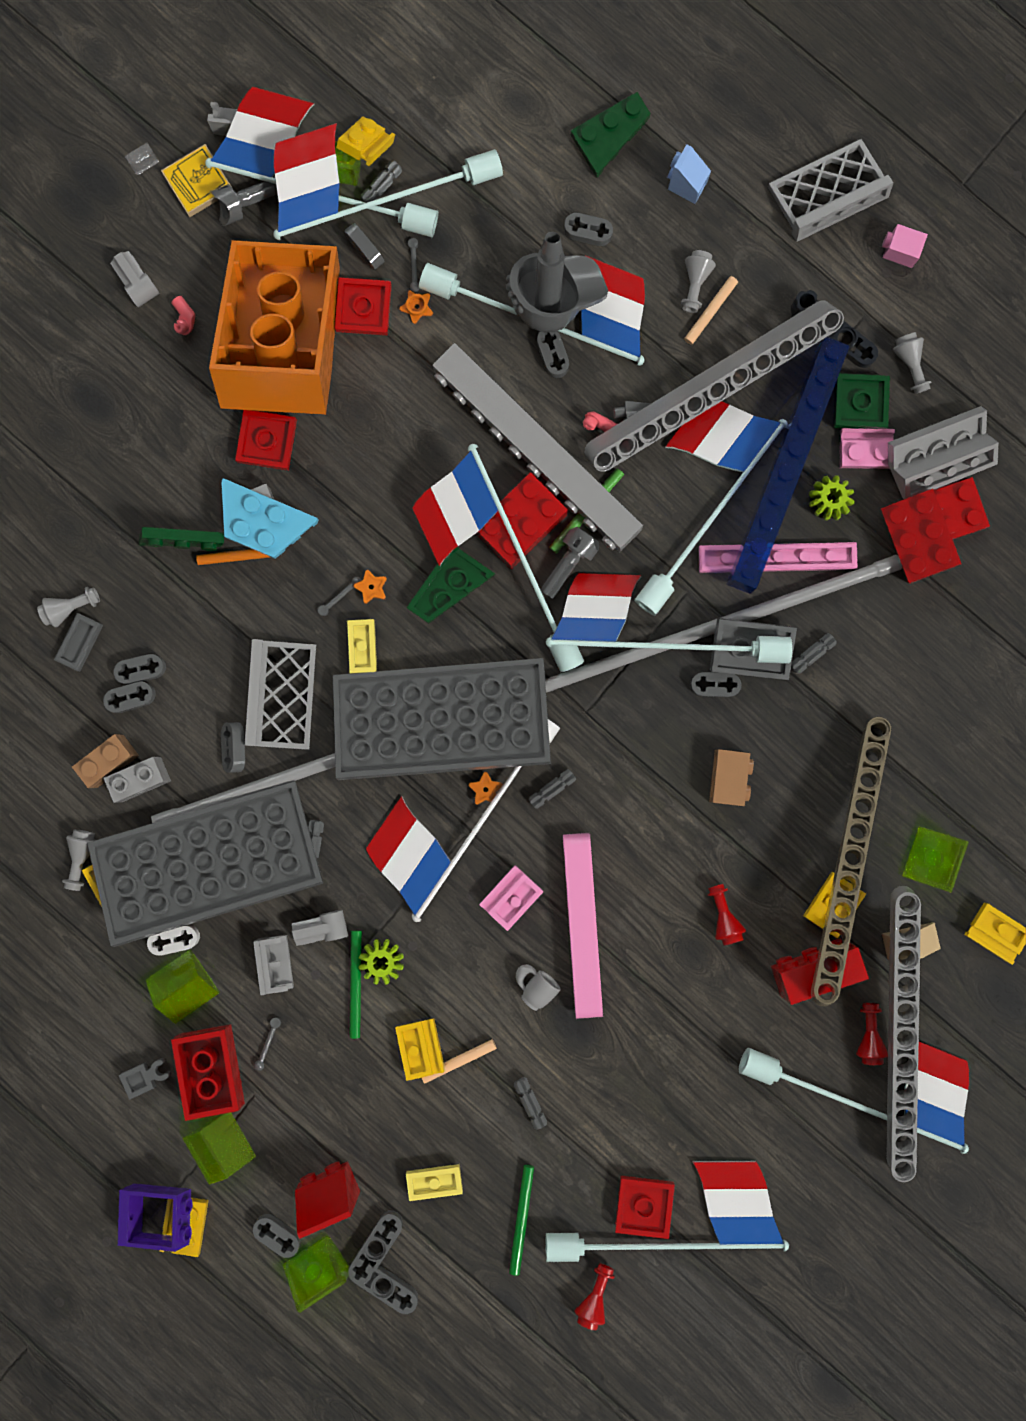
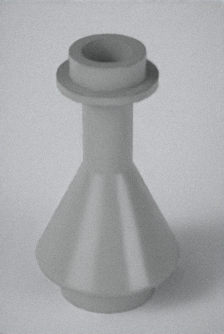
M702 250L693 251L692 255L685 259L690 288L688 298L683 299L681 304L683 305L682 309L690 313H696L702 307V303L698 301L700 287L716 267L715 262L712 260V254Z
M916 332L896 339L897 346L893 348V352L910 368L915 386L910 389L914 390L915 394L931 389L929 384L932 382L925 381L920 366L924 339L922 337L917 338Z
M85 587V594L72 599L43 598L42 605L38 606L37 610L42 622L46 626L51 624L54 627H58L74 609L88 603L95 607L96 603L100 602V597L94 587Z
M73 830V834L66 837L72 865L69 878L62 880L65 883V889L80 891L81 886H84V883L79 881L83 863L90 855L88 843L95 841V833Z

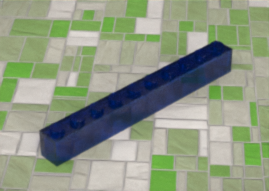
M826 337L818 346L726 585L749 594L757 589L849 350V345Z

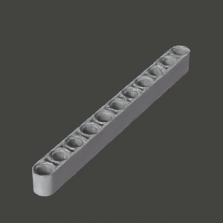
M821 300L594 438L586 445L585 456L598 471L610 470L837 331L843 324V313L827 301Z
M907 886L895 888L890 897L886 1159L893 1177L900 1182H909L915 1177L917 1164L921 902L914 891ZM911 896L910 904L907 906L899 905L902 897ZM911 923L909 931L906 933L899 932V927L902 924ZM910 950L911 953L908 958L903 960L898 958L900 952ZM910 977L907 985H898L901 978ZM910 1004L907 1011L898 1012L900 1005ZM902 1030L909 1031L907 1037L897 1038ZM901 1057H909L905 1064H897ZM900 1084H908V1087L906 1089L901 1091L897 1090V1087ZM908 1110L904 1116H896L898 1111ZM907 1136L905 1141L896 1142L898 1137ZM900 1162H907L902 1168L896 1167Z

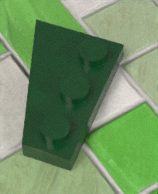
M638 92L571 130L570 135L596 178L599 177L607 164L613 161L622 147L635 136L650 118L651 113Z
M142 527L139 534V546H174V548L178 549L201 547V550L216 551L217 547H221L224 544V533Z
M456 547L440 566L439 564L436 565L407 606V609L429 624L492 578L495 573Z

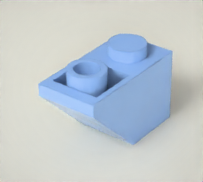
M686 145L683 152H677L671 162L670 167L672 168L667 177L670 179L668 190L695 204L708 182L711 170L694 149Z

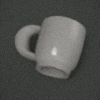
M527 964L521 965L517 969L516 981L523 990L521 998L531 1009L537 1011L543 1008L560 992L557 982L544 971L539 970L537 972L532 966ZM528 973H532L534 976L525 987L524 978Z

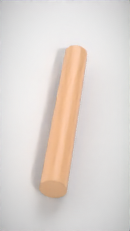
M732 276L727 279L684 338L688 344L693 345L737 285V279Z
M493 1039L444 1062L445 1072L422 1077L424 1084L496 1050L497 1047Z

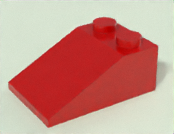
M348 1161L341 1165L340 1162L332 1163L325 1168V1172L315 1175V1172L309 1173L300 1179V1183L295 1190L296 1223L299 1239L351 1217L360 1189Z

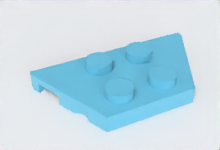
M224 478L222 480L224 537L276 559L290 544H294L301 538L300 536L311 526L314 527L319 521L318 518Z

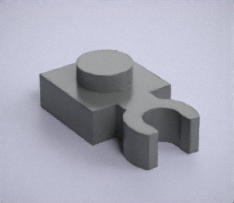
M165 1058L155 1061L151 1068H148L146 1062L119 1074L129 1100L156 1087L154 1079L163 1081L171 1075V1071L164 1074L158 1071V1066L166 1061Z

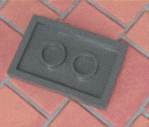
M717 618L713 645L751 646L752 641H756L757 636L791 637L793 656L797 628ZM712 650L709 670L719 673L789 680L792 657L789 664L757 663L755 657H751V652Z

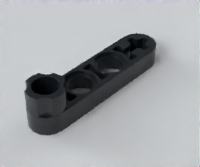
M809 290L798 293L791 305L793 317L805 310L801 306L804 302L808 304V307L819 302L817 300L818 295L814 291ZM844 320L837 331L823 339L860 368L870 367L878 357V349L875 344ZM840 333L849 334L851 344H840L838 335ZM856 342H859L860 344L857 346L854 352H851L850 350L854 347ZM868 350L870 352L869 358L861 359V352Z

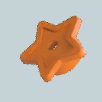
M411 290L408 291V299L400 307V311L410 314L414 324L422 316H432L433 312L428 306L430 294L421 295L415 294Z
M366 570L364 579L354 584V588L362 592L365 604L373 598H386L382 587L387 577H375L369 570ZM369 585H373L374 588L369 589Z
M485 771L480 781L469 783V787L476 793L474 803L478 805L485 800L492 802L496 792L502 787L503 783L492 781L488 772ZM484 787L488 788L487 792L483 791Z

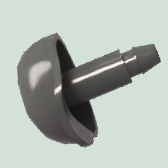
M548 232L545 235L539 252L520 258L514 264L510 275L506 277L508 282L506 289L509 291L508 297L512 300L516 314L530 328L540 332L562 330L573 321L579 311L602 302L608 295V288L597 263L587 256H565L560 235L556 232Z

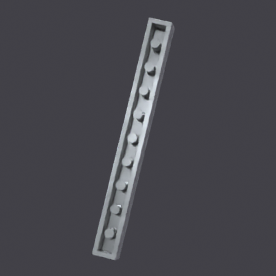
M455 343L432 365L436 381L444 388L448 385L454 391L452 393L453 397L461 405L466 403L472 409L471 414L478 422L483 423L485 421L491 427L490 433L498 441L503 439L509 445L508 450L515 458L519 460L522 457L528 463L527 469L535 477L541 476L547 482L545 486L555 496L560 494L566 500L564 505L573 514L576 512L581 514L585 518L583 520L585 526L592 532L597 530L603 536L602 542L610 550L616 549L620 553L642 531L643 525Z

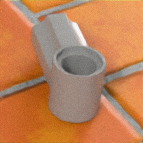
M129 251L120 252L114 256L110 264L124 283L126 292L138 308L160 294L148 275L143 273Z
M343 910L319 915L320 917L292 923V933L296 946L321 940L327 942L347 937L348 932Z

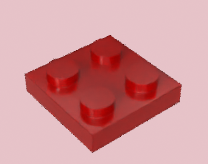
M339 277L335 320L336 332L388 336L391 281Z
M244 410L235 461L242 464L289 471L297 423L296 417Z
M973 477L934 490L952 540L990 527Z
M620 1176L615 1233L669 1239L674 1182Z

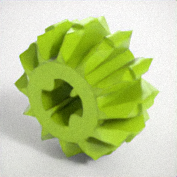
M824 476L822 483L816 481L813 484L815 490L810 491L809 496L815 500L811 501L809 506H817L818 509L814 513L816 516L823 512L824 520H829L831 515L835 520L841 518V514L846 515L850 512L848 506H852L854 500L848 496L852 495L854 490H846L845 487L848 485V481L845 480L840 484L839 476H834L832 481L828 476ZM830 493V497L834 495L836 498V500L833 503V500L828 501L827 496Z
M375 939L374 948L367 944L364 948L368 954L361 953L359 956L361 960L366 961V963L359 966V969L369 970L364 978L369 979L373 974L375 976L373 983L376 985L379 983L380 977H382L385 985L389 984V975L397 979L399 975L396 970H403L404 968L402 963L396 962L403 959L404 954L399 953L395 955L394 952L397 951L399 946L395 944L392 949L388 948L390 944L389 939L384 941L383 947H381L379 939ZM375 957L380 959L386 957L387 961L385 964L388 966H377L376 962L378 959H375Z

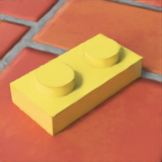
M348 620L350 674L377 672L375 620Z
M460 1164L406 1172L409 1201L463 1194Z

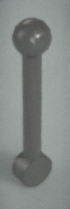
M411 238L408 241V246L411 249L412 265L410 289L413 292H417L420 289L417 282L416 261L418 241L415 238Z
M358 576L354 577L352 583L325 606L321 605L318 608V613L321 616H326L329 613V609L352 590L354 584L362 581V579Z
M274 1017L270 1021V1032L259 1060L254 1063V1068L257 1071L263 1070L264 1059L276 1028L281 1025V1019L278 1017Z

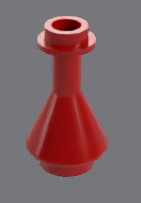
M724 884L708 888L709 894L707 895L714 897L719 913L715 939L722 940L723 946L744 940L742 933H745L746 929L729 911L724 892L728 888L725 889Z
M863 1003V1008L860 1009V1012L866 1013V1032L856 1055L862 1058L863 1064L882 1065L884 1064V1058L888 1057V1051L877 1031V1013L882 1012V1009L879 1008L878 1003Z
M599 1263L598 1268H594V1271L598 1273V1277L593 1291L575 1309V1314L578 1316L577 1323L590 1330H597L599 1325L605 1324L603 1293L608 1278L614 1279L615 1277L613 1274L614 1269Z

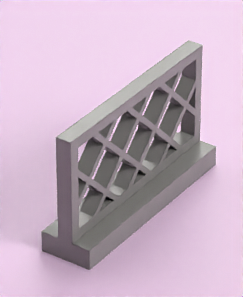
M860 139L769 183L768 188L793 229L792 235L795 241L798 242L889 198L893 181L889 175H883L866 145ZM858 150L863 157L862 163L847 160L848 154ZM829 163L841 165L839 174L824 171L825 165ZM844 166L859 170L857 178L842 176ZM865 171L872 173L876 180L869 183L861 181L859 178L861 172ZM811 174L818 176L816 184L811 185L801 182L802 176ZM821 177L836 181L834 189L818 187ZM839 182L854 186L853 190L847 194L836 191ZM784 185L795 187L792 197L781 194L778 188ZM798 188L813 192L810 202L795 198ZM815 194L831 197L829 203L824 205L813 203ZM792 205L807 208L806 214L795 218L791 211Z
M252 639L245 746L309 749L316 645ZM268 647L280 648L286 657L274 666L267 658ZM284 648H289V649H294V650H293L292 652L288 653ZM299 649L310 650V661L302 668L291 657ZM289 658L298 671L287 680L277 668ZM267 663H268V664L272 667V669H270V670L266 673V668H267ZM308 666H309V676H308V675L305 673V671H304V669H305L306 667H308ZM273 671L284 681L274 692L265 684L266 677ZM299 673H302L308 680V687L299 694L289 682ZM285 685H288L297 697L285 706L275 694ZM265 689L270 693L266 699H264ZM306 692L307 702L302 697V695H304ZM271 697L283 708L272 718L264 711V703ZM298 699L306 706V714L299 720L287 709ZM286 711L295 723L283 733L273 720ZM263 715L269 720V721L266 722L264 725H263ZM306 717L304 728L300 722ZM270 723L281 734L273 742L262 741V730ZM296 725L305 733L304 744L292 743L286 736ZM282 737H284L288 743H282L278 741Z

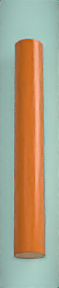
M253 549L196 556L198 565L269 558V556Z

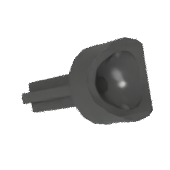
M267 181L237 193L229 184L209 191L210 194L219 200V221L223 226L242 220V207L278 194L276 184Z
M578 527L570 529L562 540L568 545L567 548L570 550L565 553L540 589L552 599L575 568L580 557L591 561L599 550V541Z

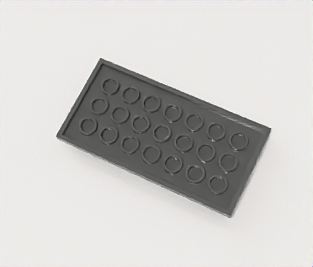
M543 658L333 675L337 780L551 764Z
M295 781L88 843L109 941L112 947L323 884Z

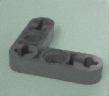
M388 1210L380 1216L353 1258L348 1275L355 1284L397 1312L409 1314L416 1309L418 1303L416 1289L380 1265L403 1226L401 1215L394 1210ZM391 1219H394L396 1221L394 1225L396 1228L391 1227L385 1237L382 1234L386 1227L385 1220L389 1222ZM371 1241H380L383 1245V1251L378 1254L372 1253L368 1248V1244ZM366 1257L369 1260L365 1269L366 1273L362 1272L358 1275L355 1266L361 1267ZM378 1279H388L391 1283V1288L387 1291H380L376 1286ZM395 1286L399 1287L397 1294L395 1293L394 1298H391L390 1296L393 1294ZM410 1295V1302H406L403 1305L401 1303V1296Z

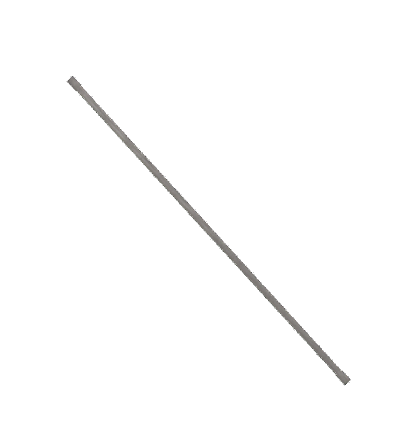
M893 555L876 561L872 565L721 618L752 621L871 578L881 577L901 570L902 564L899 556ZM717 619L650 643L686 644L715 634ZM633 648L545 679L546 693L669 649ZM335 753L180 808H173L151 816L152 823L287 784L336 767Z

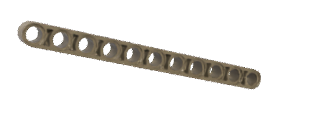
M882 717L872 718L862 735L811 987V998L819 1006L826 1007L831 1005L838 999L891 734L890 723ZM871 728H879L883 736H874ZM866 753H875L878 761H869ZM860 778H870L873 786H864ZM862 802L866 804L868 812H859L855 807V803ZM850 829H860L863 833V838H854L850 833ZM845 854H854L858 859V864H849L845 859ZM840 880H849L853 885V890H843L840 886ZM835 906H844L847 909L848 916L846 918L838 917L834 911ZM830 932H837L842 936L841 945H835L830 941ZM825 959H833L836 962V972H829L824 968ZM823 985L831 989L832 997L830 1000H824L819 996V986Z

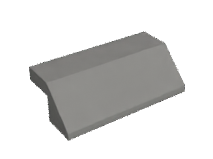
M982 406L888 442V465L903 499L932 488L937 489L998 464L999 442L986 433V409Z

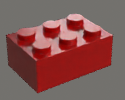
M531 472L500 501L525 556L567 516L568 509ZM497 511L483 528L475 534L512 569L521 560L499 511Z
M933 488L881 508L909 584L962 564Z
M836 939L831 942L835 945H841L842 939ZM849 943L841 988L869 979L859 948ZM817 947L803 950L801 952L802 955L792 958V956L779 958L776 960L777 964L771 966L780 996L791 1005L811 999V987L819 953ZM829 958L824 960V968L829 972H836V962ZM822 985L818 988L819 995L831 992V989L827 986Z
M231 1024L180 1033L175 1036L171 1042L185 1121L239 1111L245 1104Z

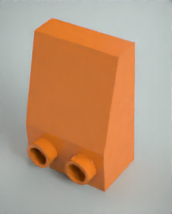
M232 240L209 366L221 409L326 415L332 373L340 272L337 246Z

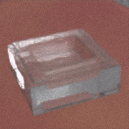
M148 143L125 156L136 175L158 163Z

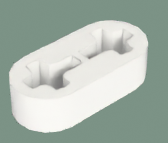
M185 925L149 936L147 947L154 955H165L188 950L198 943L200 933L195 926ZM184 930H186L187 934L193 935V938L189 940V944H187L186 940L177 941L176 937L184 934ZM158 936L162 940L169 938L171 940V943L163 946V950H161L160 946H155V941L159 939Z

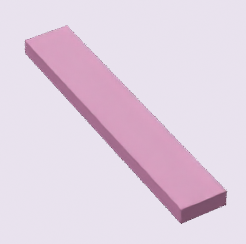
M857 542L699 546V573L857 569Z

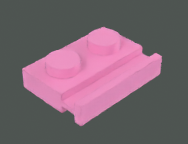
M842 428L840 430V468L890 469L888 465V442L893 441L895 429Z
M515 865L479 905L508 931L544 891Z

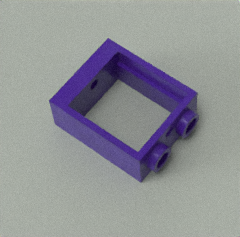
M132 1184L120 1189L118 1246L176 1252L189 1245L192 1235L190 1227V1212L193 1206L191 1189L145 1184ZM143 1196L173 1199L172 1235L142 1232Z

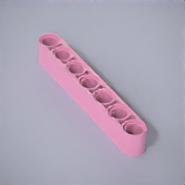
M590 834L563 835L575 1016L576 1019L603 1017Z

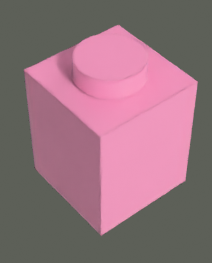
M897 224L893 232H887L882 244V247L886 248L883 258L912 268L920 258L928 234Z

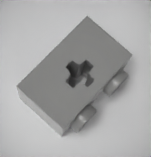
M151 757L104 778L114 803L127 801L171 781L161 757Z

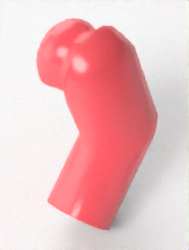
M178 296L171 303L180 314L177 324H174V329L178 334L188 335L193 330L196 316L184 298Z
M594 411L588 412L583 420V426L588 430H594L597 427L606 432L617 425V423Z

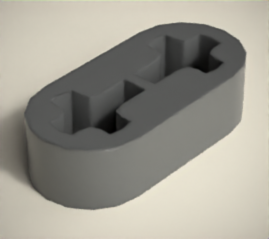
M572 213L565 220L564 232L569 239L605 246L612 239L613 227L606 219L582 213ZM575 222H579V227H581L578 228L577 232L572 231L571 225H574ZM600 228L605 229L604 232L606 234H603V237H598V232H596Z
M353 223L344 230L347 239L374 271L385 263L380 252L357 224Z
M539 332L537 346L548 375L553 378L565 376L569 368V359L559 332ZM546 335H549L550 339L555 338L553 340V350H550L547 343H542ZM556 355L558 362L564 363L561 370L557 371L556 367L551 368L553 365L552 356Z
M154 654L122 660L115 665L114 676L118 682L123 684L148 681L161 677L165 673L166 663L164 659ZM150 660L159 663V667L155 668V673L151 670H143V667L151 665ZM125 666L130 669L137 668V672L129 674V679L121 675V672L125 671Z
M701 672L691 679L690 689L695 695L701 697H732L741 690V680L735 674ZM701 677H704L705 682L713 683V687H706L704 692H702L695 683L700 681ZM727 678H730L731 683H735V688H732L729 693L725 687H718V683H724L727 681Z
M136 682L108 691L104 696L103 702L108 711L123 713L151 704L155 699L156 693L151 684ZM140 687L148 690V694L144 697L145 700L139 697L133 698L132 695L139 693ZM114 695H117V697H127V700L119 703V708L111 704V701L115 699Z
M226 722L221 730L222 766L227 773L242 772L245 766L244 728L239 722Z
M264 1214L254 1224V1237L269 1249L284 1258H290L297 1253L301 1239H299L297 1232L271 1214ZM269 1223L271 1225L270 1231L263 1233L261 1231L262 1225ZM288 1238H291L293 1240L292 1246H289L287 1249L284 1248L283 1240L287 1241Z

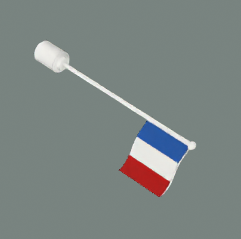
M548 720L549 741L551 743L560 727ZM522 766L513 769L452 861H450L437 839L412 814L401 796L366 850L376 867L402 894L414 913L412 914L413 921H421L420 916Z

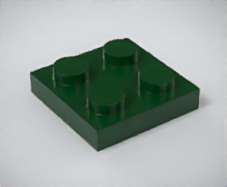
M838 373L835 376L833 428L887 429L890 376Z

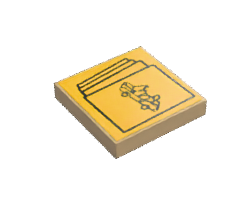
M206 144L161 170L189 217L218 201L209 191L227 184L230 185L221 169L215 167L209 169L206 167V159L213 158Z

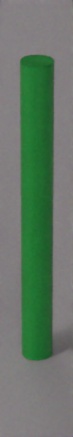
M361 930L351 931L350 1038L352 1039L360 1038L361 970L359 966L361 965V959L359 956L362 943Z
M524 1165L509 1269V1274L515 1276L520 1275L534 1166Z

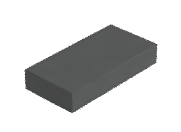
M77 613L54 660L80 672L103 625Z

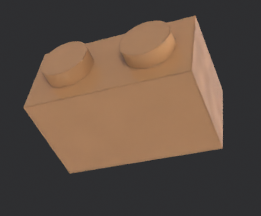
M114 734L72 766V768L87 788H98L105 782V777L119 772L139 755L124 735Z
M715 750L709 802L745 806V801H749L751 786L747 785L748 775H752L754 766L753 759H750V753Z

